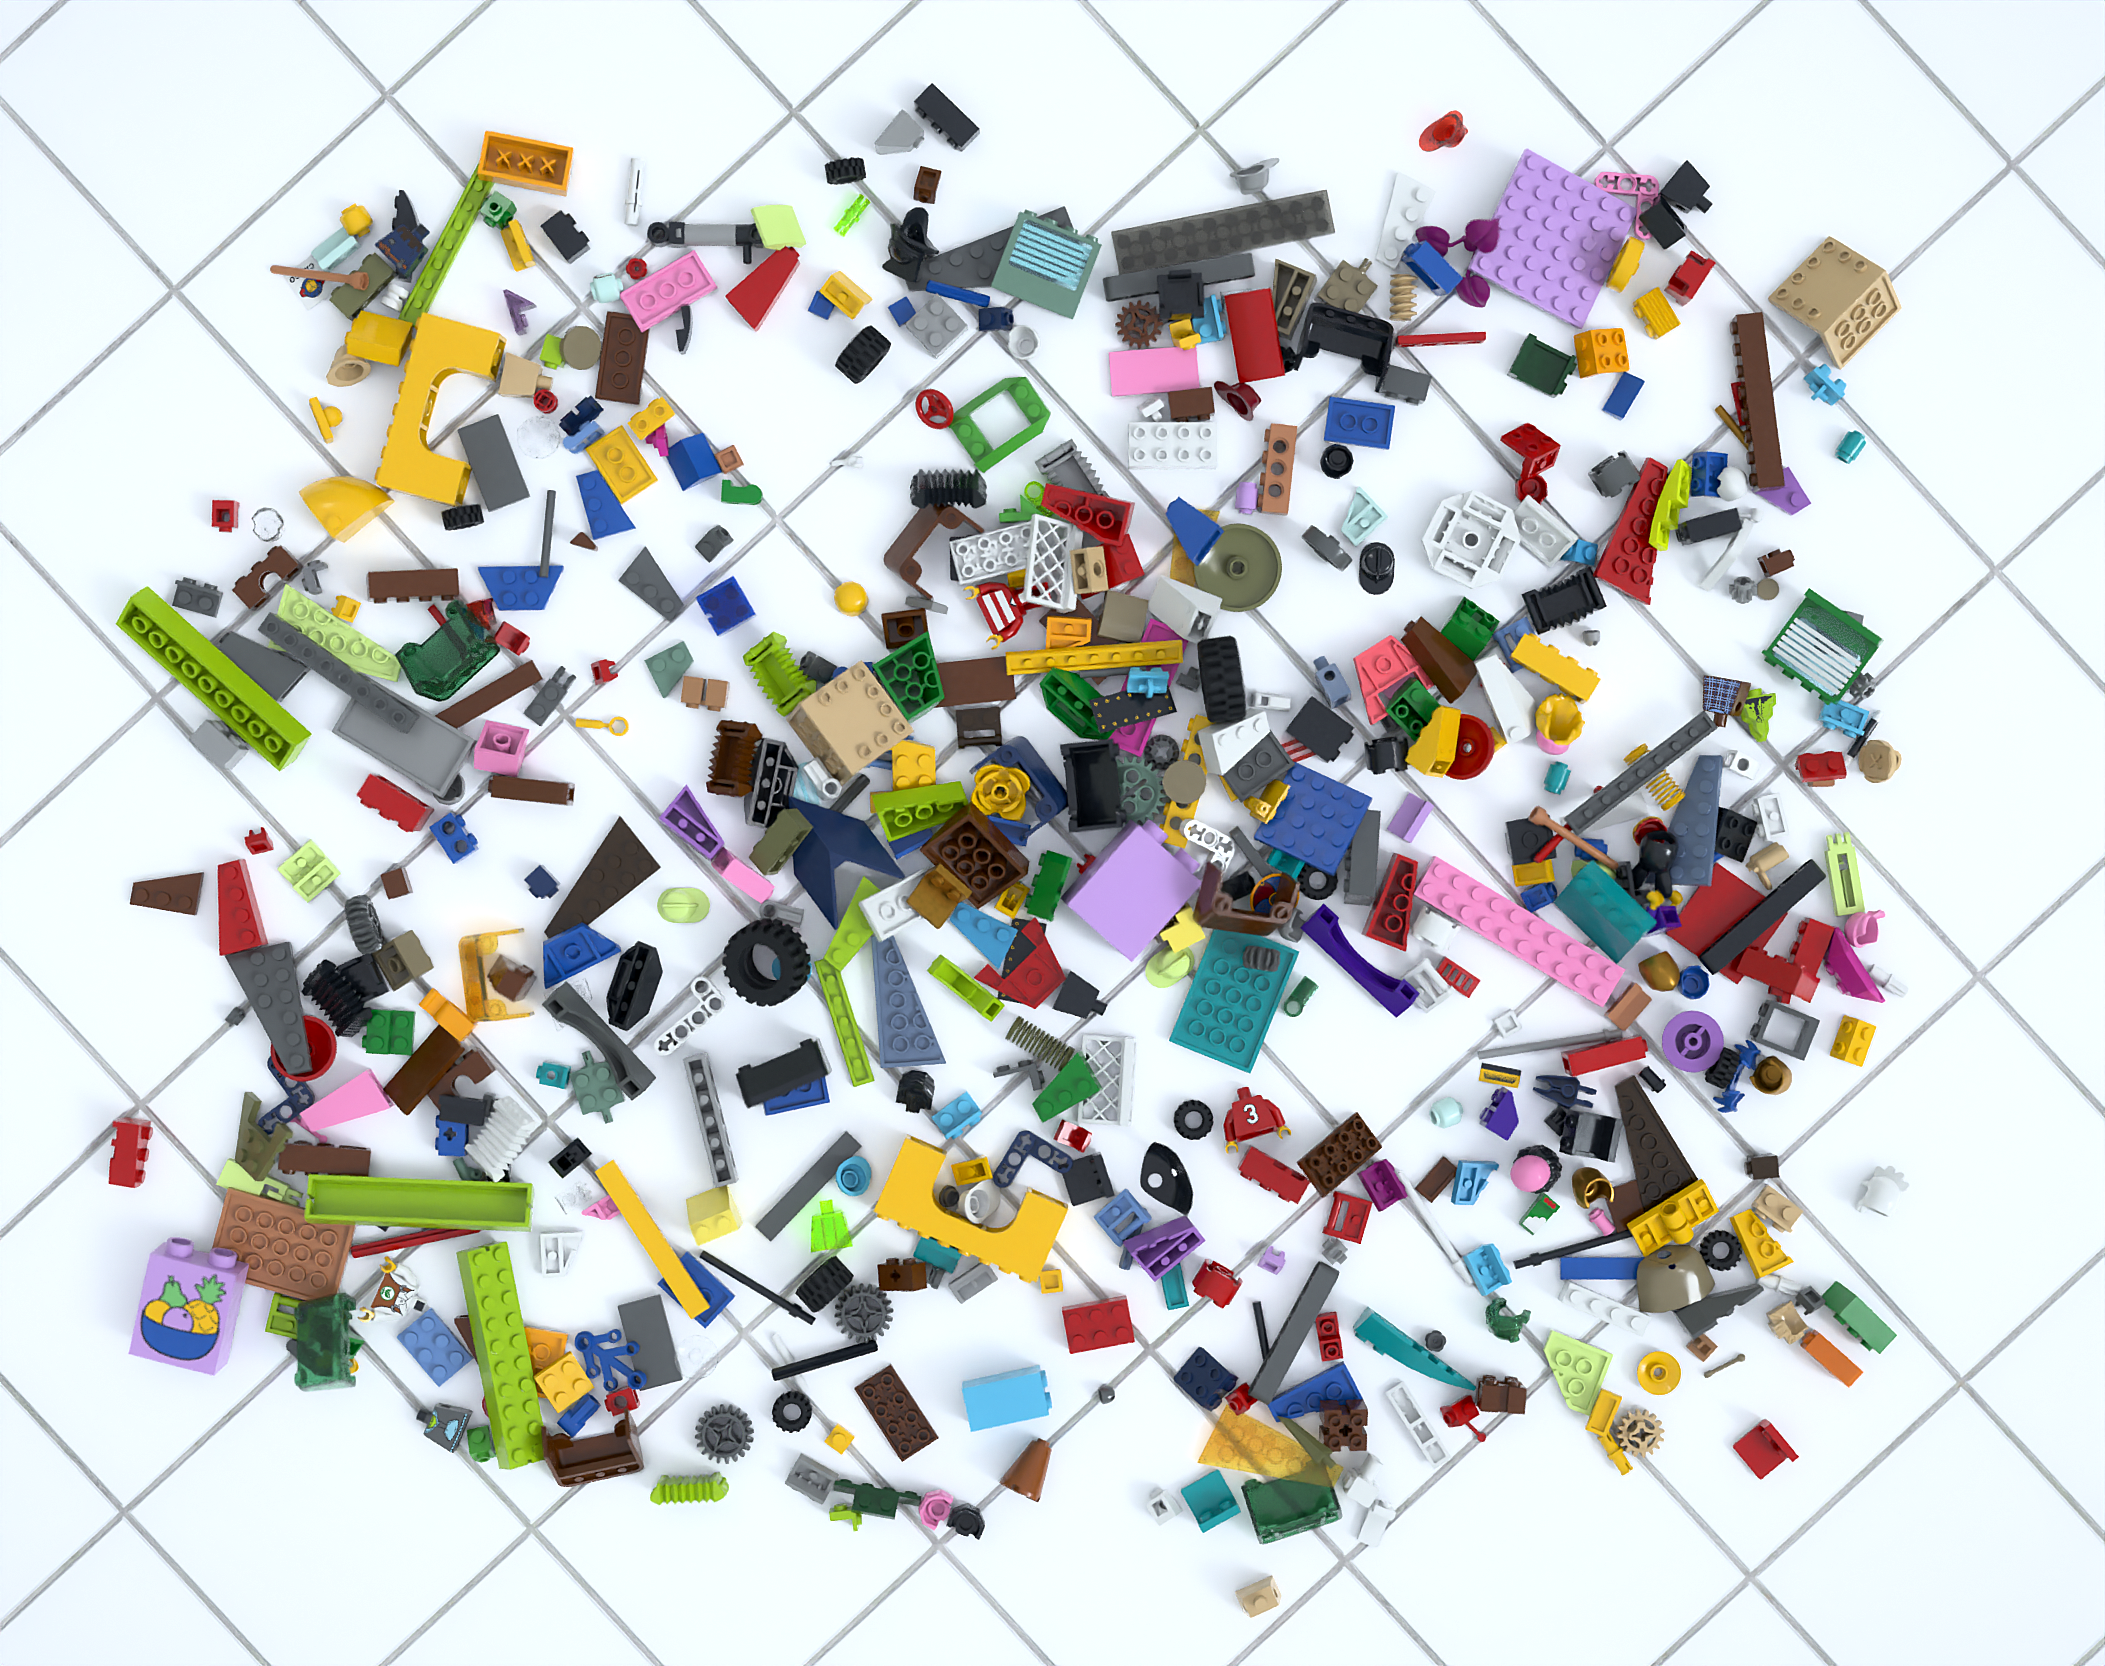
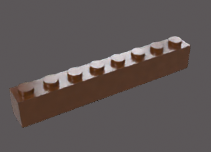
M1763 312L1739 314L1730 322V334L1734 335L1735 343L1732 345L1733 356L1737 357L1738 364L1735 366V375L1741 382V386L1738 387V397L1743 403L1741 420L1742 422L1745 421L1746 430L1743 432L1744 442L1748 443L1749 450L1746 453L1747 464L1751 466L1749 483L1753 487L1754 492L1779 490L1785 486Z

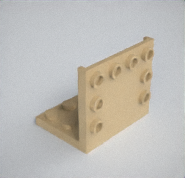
M1830 235L1768 297L1771 304L1820 334L1833 365L1839 370L1902 309L1887 271Z
M862 660L800 702L786 718V721L812 756L820 759L831 776L840 782L841 787L857 772L914 732L908 721Z

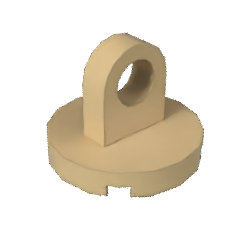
M1883 739L1869 740L1861 748L1858 757L1859 769L1864 773L1865 776L1863 777L1871 783H1883L1891 779L1902 762L1900 752L1894 750L1890 743Z

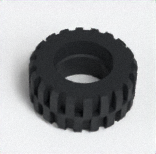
M1229 635L1200 640L1197 643L1198 664L1208 721L1217 723L1244 718L1246 716V696L1236 638Z
M770 918L753 921L731 936L728 940V945L724 948L723 953L726 955L722 958V965L726 966V969L723 971L724 976L729 978L730 982L728 984L730 988L734 987L737 991L735 994L740 998L745 997L747 1003L753 1004L756 1002V1005L760 1007L766 1005L769 1007L776 1006L801 990V987L808 980L807 975L811 970V966L808 965V962L811 961L810 953L807 954L806 952L808 946L806 942L803 943L801 941L802 935L799 932L795 933L792 930L793 927L789 924L782 925L783 921L775 919L772 921ZM755 945L765 946L775 953L781 966L779 980L769 979L757 970L753 961Z

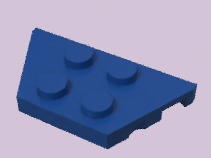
M540 566L478 567V571L499 611L545 610L549 598L556 588V583L564 571V566H549L548 578L539 577Z
M580 923L544 941L543 970L545 989L621 952L620 945L584 923Z

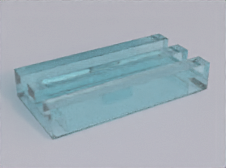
M807 762L798 765L797 777L805 801L810 802L800 771L807 764ZM807 777L814 801L810 803L821 804L816 788ZM795 784L794 796L795 798L800 799V795Z

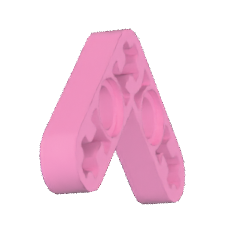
M1602 172L1598 174L1594 179V185L1609 194L1636 196L1635 208L1637 213L1634 219V235L1641 241L1650 239L1652 237L1650 232L1643 235V232L1639 231V228L1644 225L1639 220V215L1643 213L1640 206L1644 202L1653 206V199L1658 196L1659 191L1658 180L1651 175ZM1605 177L1607 182H1614L1615 178H1617L1616 189H1613L1614 184H1608L1603 188L1599 181ZM1622 179H1629L1631 181L1632 188L1630 190L1621 188L1620 182ZM1637 180H1639V185H1644L1647 181H1650V185L1653 186L1649 192L1646 191V187H1639L1638 191H1635Z

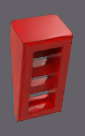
M1446 956L1442 958L1435 969L1449 986H1453L1455 990L1467 998H1470L1481 981ZM1449 964L1452 967L1444 977L1442 973ZM1457 969L1458 973L1454 977L1453 981H1450L1449 978L1453 974L1454 970ZM1461 975H1466L1459 986L1456 985ZM1470 978L1473 980V982L1471 983L1467 991L1463 990V988Z

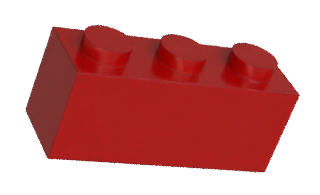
M1805 917L1804 921L1801 920L1798 925L1797 933L1799 934L1797 940L1793 941L1789 948L1791 955L1786 963L1793 965L1794 962L1806 966L1805 971L1816 976L1835 927Z

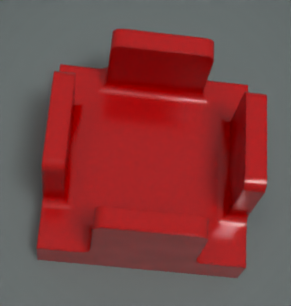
M1692 250L1686 255L1683 265L1677 267L1664 289L1666 293L1677 299L1676 303L1681 306H1685L1693 299L1716 263L1710 258H1703Z

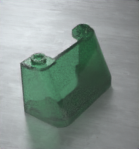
M456 598L445 608V614L449 619L422 644L412 642L404 644L395 654L415 694L438 702L451 698L500 652V646L469 607L463 601Z
M336 1293L299 1302L298 1307H295L294 1316L297 1320V1373L294 1375V1383L302 1392L356 1387V1376H351L350 1368H353V1363L349 1361V1319H353V1315L349 1312L356 1310V1299L347 1293Z
M1312 1459L1307 1462L1304 1471L1264 1484L1261 1481H1257V1479H1251L1241 1486L1260 1545L1273 1543L1334 1523L1343 1518L1328 1468L1323 1462L1317 1465Z

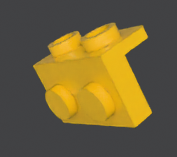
M660 397L651 401L642 412L639 411L634 414L627 424L636 436L643 440L675 416V412L667 401Z
M1844 1015L1830 1056L1863 1067L1877 1026Z

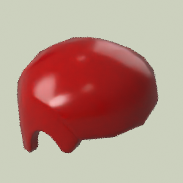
M1536 475L1527 481L1522 477L1518 479L1515 484V496L1520 503L1529 495L1541 505L1542 501L1548 496L1547 482L1542 476Z

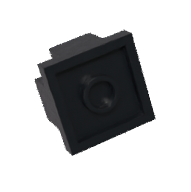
M1191 269L1170 270L1168 275H1157L1160 321L1204 318L1202 273H1191Z
M1528 818L1505 822L1507 832L1504 835L1507 852L1511 855L1512 865L1535 862V855L1554 837L1553 831L1545 825H1535ZM1556 848L1544 860L1557 858Z
M372 953L353 958L335 968V971L341 970L340 976H346L345 982H351L350 989L356 988L355 995L361 994L359 1001H366L365 1003L390 992Z

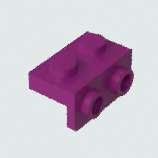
M1387 1159L1375 1161L1357 1173L1378 1212L1384 1211L1398 1200L1408 1197L1404 1184L1399 1181L1394 1172L1393 1165Z

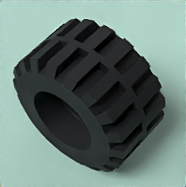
M869 325L862 329L845 347L837 358L835 367L854 384H858L883 360L890 350L891 342L875 327Z
M833 1256L819 1266L797 1288L795 1294L812 1313H816L836 1298L850 1284L854 1275L837 1256Z

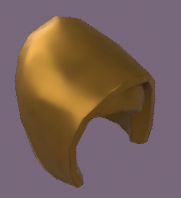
M1668 951L1661 952L1638 963L1639 972L1643 980L1652 990L1660 992L1673 991L1678 985L1680 970Z
M1772 1055L1759 1063L1749 1079L1760 1092L1776 1096L1790 1088L1792 1072L1784 1062Z
M1582 1167L1574 1172L1572 1176L1573 1194L1576 1203L1580 1207L1589 1209L1590 1204L1598 1198H1607L1610 1202H1613L1614 1191L1612 1185L1598 1169Z

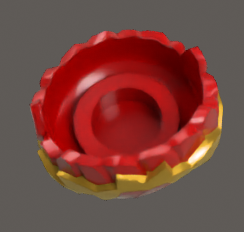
M1649 816L1640 820L1633 828V839L1637 846L1640 847L1641 839L1646 833L1657 830L1667 831V828L1660 818ZM1663 839L1653 840L1663 844L1665 842Z

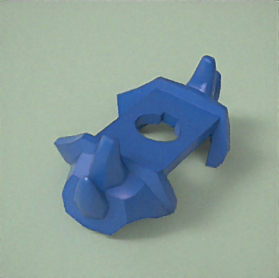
M1748 1039L1745 1040L1748 1048L1740 1044L1734 1045L1741 1052L1739 1053V1066L1736 1067L1737 1072L1734 1073V1078L1730 1080L1731 1083L1727 1085L1725 1092H1722L1721 1095L1723 1097H1713L1716 1103L1724 1105V1107L1717 1109L1719 1112L1729 1113L1738 1111L1737 1104L1745 1094L1735 1091L1744 1066L1748 1069L1751 1067L1752 1070H1756V1057L1761 1055V1050H1758L1756 1045Z

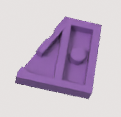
M1788 466L1783 469L1785 481L1783 488L1754 492L1752 488L1751 491L1792 516L1812 503Z

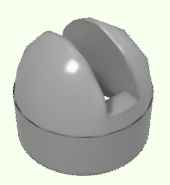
M1600 630L1582 632L1583 641L1587 646H1596L1600 642Z

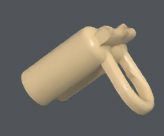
M1774 842L1749 858L1750 862L1746 863L1745 867L1749 872L1751 870L1756 872L1763 886L1767 890H1771L1773 887L1765 872L1788 859L1789 854L1783 845Z

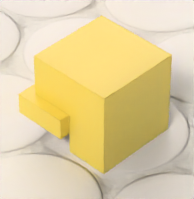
M1187 901L1159 932L1162 940L1168 941L1174 954L1206 938L1202 928L1194 921L1193 910Z

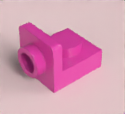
M664 423L645 438L647 444H653L654 448H658L660 457L669 456L668 435Z

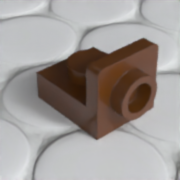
M920 166L914 186L913 199L921 203L935 204L942 171Z

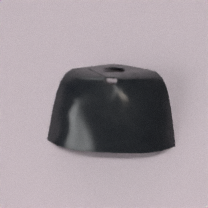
M1154 1141L1144 1156L1140 1175L1141 1188L1160 1203L1177 1210L1187 1217L1193 1205L1194 1195L1187 1171L1176 1152L1167 1145ZM1171 1169H1174L1176 1171L1175 1177L1173 1176ZM1159 1174L1161 1176L1162 1183L1159 1187L1149 1185L1148 1179L1150 1175Z

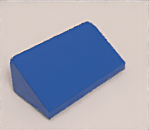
M1624 372L1602 410L1621 421L1627 414L1645 381Z

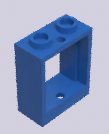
M1427 241L1411 243L1403 251L1405 255L1401 260L1436 296L1449 294L1463 279Z

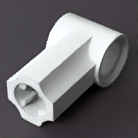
M818 757L801 768L816 788V793L820 799L830 800L840 794V782L831 776ZM826 784L832 787L831 795L825 790Z

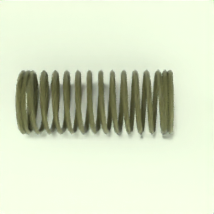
M1019 1015L1008 1031L1005 1040H1010L1016 1031L1011 1043L1020 1034L1015 1044L1017 1046L1025 1035L1020 1045V1048H1022L1031 1035L1024 1051L1027 1050L1035 1038L1028 1054L1031 1053L1039 1041L1032 1054L1034 1056L1043 1044L1037 1055V1058H1039L1048 1045L1041 1061L1044 1060L1052 1048L1045 1064L1048 1063L1056 1051L1049 1065L1052 1066L1060 1054L1054 1069L1064 1057L1058 1068V1071H1061L1069 1062L1075 1048L1067 1047V1043L1062 1046L1063 1042L1060 1041L1058 1043V1038L1054 1040V1035L1049 1039L1050 1033H1047L1045 1036V1030L1040 1034L1041 1028L1036 1031L1037 1025L1032 1028L1033 1023H1030L1027 1027L1029 1021L1027 1020L1023 1024L1024 1018Z

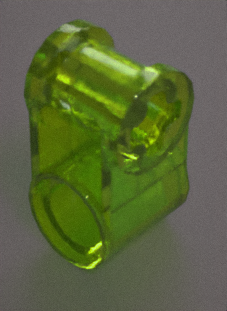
M1037 481L1029 482L1024 488V497L1043 516L1051 518L1054 513L1046 510L1047 508L1041 505L1045 487ZM1030 486L1039 488L1040 495L1033 498L1028 495L1027 491Z

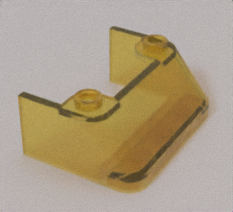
M524 928L471 934L460 939L458 948L466 1011L471 1021L491 1022L535 1015V1011L507 1014L506 1004L502 1000L488 998L483 956L496 952L499 945L498 936L523 933Z

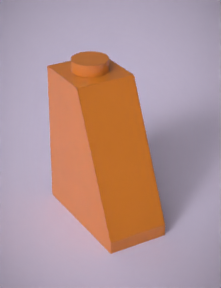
M1815 1329L1812 1332H1807L1802 1338L1803 1342L1800 1346L1846 1387L1850 1388L1864 1373Z

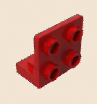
M1528 422L1502 435L1500 438L1501 442L1525 458L1522 463L1523 468L1520 477L1526 481L1553 467L1561 447L1550 436H1547L1537 429L1536 426Z
M1766 1418L1732 1446L1760 1480L1787 1458L1791 1462L1799 1458L1788 1442Z

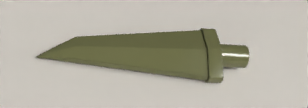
M1277 1416L1313 1459L1314 1463L1319 1465L1323 1462L1329 1469L1336 1465V1462L1330 1457L1333 1453L1330 1448L1326 1447L1292 1419Z

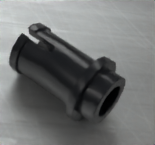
M1649 1065L1638 1074L1652 1088L1651 1091H1655L1657 1094L1667 1085L1664 1082L1665 1079H1661Z

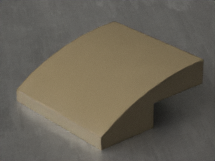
M1107 590L1104 594L1103 611L1099 616L1097 636L1127 644L1140 643L1149 600Z

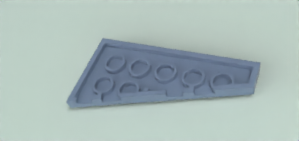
M1699 755L1684 790L1686 795L1680 800L1667 830L1676 837L1679 845L1677 856L1670 868L1672 885L1711 886L1723 757L1721 755ZM1649 872L1645 881L1646 884L1655 885V873Z
M894 935L881 942H878L876 936H871L880 1068L947 1064Z

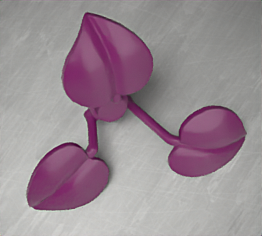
M1498 218L1471 220L1465 226V235L1452 243H1449V233L1438 226H1422L1416 230L1415 234L1418 242L1427 241L1442 257L1448 253V247L1451 248L1464 242L1465 249L1473 252V258L1477 249L1482 253H1490L1497 247L1500 230ZM1467 269L1466 277H1463L1456 285L1457 294L1467 304L1483 308L1490 297V287L1482 277L1477 275L1470 276L1471 271Z

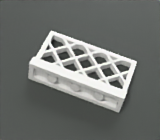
M1038 514L1032 515L1023 601L1056 609V612L1063 614L1075 610L1077 594L1074 591L1069 550L1082 549L1083 531L1074 524ZM1038 522H1043L1048 530L1043 535L1038 529ZM1058 527L1064 528V538L1060 540L1055 532V529ZM1049 534L1056 543L1051 548L1044 539ZM1038 542L1041 543L1046 551L1041 556L1036 551V544ZM1057 547L1062 552L1060 561L1057 560L1052 552ZM1047 555L1054 564L1049 569H1047L1042 561ZM1036 563H1038L1043 571V574L1038 578L1033 571ZM1055 568L1060 574L1058 582H1055L1050 574ZM1045 576L1051 584V587L1047 590L1044 589L1040 582ZM1033 585H1036L1040 591V596H1031ZM1053 589L1057 594V603L1052 602L1048 595Z
M1097 1035L1082 1036V1052L1087 1059L1088 1054L1090 1056L1087 1060L1088 1063L1093 1060L1100 1068L1095 1074L1096 1077L1103 1071L1111 1081L1091 1099L1088 1097L1086 1104H1084V1100L1079 1103L1077 1123L1117 1125L1121 1127H1130L1132 1125L1137 1038ZM1088 1040H1096L1102 1047L1094 1055L1087 1049ZM1113 1041L1121 1042V1052L1114 1057L1107 1049V1046ZM1102 1050H1105L1112 1058L1104 1067L1095 1058ZM1113 1061L1120 1067V1073L1114 1079L1105 1070ZM1112 1083L1119 1090L1118 1096L1114 1100H1111L1104 1092ZM1100 1094L1109 1102L1101 1111L1093 1103V1100ZM1116 1100H1118V1107L1114 1103ZM1088 1104H1091L1098 1112L1092 1119L1083 1118L1084 1108ZM1111 1105L1117 1111V1120H1108L1103 1114Z

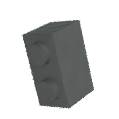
M1389 364L1380 393L1385 394V398L1391 400L1401 398L1405 399L1409 405L1418 406L1426 400L1432 376Z

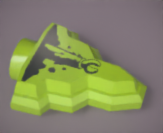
M1762 688L1749 690L1740 715L1741 720L1749 725L1750 733L1757 742L1766 741L1769 733L1768 720L1773 716V706L1777 704L1776 693L1762 694Z

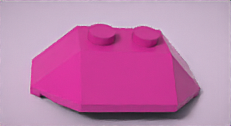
M1832 926L1835 929L1823 960L1826 963L1824 968L1830 976L1834 975L1836 978L1838 990L1843 995L1846 994L1847 996L1879 1003L1885 1002L1886 1000L1840 928Z

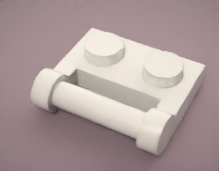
M1428 957L1399 979H1405L1420 993L1415 1002L1426 1014L1456 992L1455 988L1449 986L1433 968L1432 962ZM1424 970L1443 993L1439 994L1421 971Z

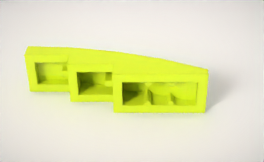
M1677 459L1666 480L1652 521L1649 543L1659 551L1668 550L1670 530L1678 529L1680 509L1688 508L1692 467L1682 459Z

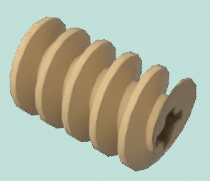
M1410 274L1390 275L1395 278L1390 281V285L1395 288L1390 289V294L1394 295V297L1390 298L1389 302L1394 304V306H1391L1389 311L1395 314L1391 315L1389 320L1411 321V317L1417 315V312L1411 310V308L1417 306V303L1411 302V299L1418 297L1417 294L1411 293V290L1418 288V286L1411 284V282L1418 280V277Z

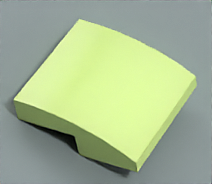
M765 205L754 207L750 210L765 248L781 250L785 246L802 248L807 244L792 206Z
M309 839L277 868L307 903L341 874L312 839Z

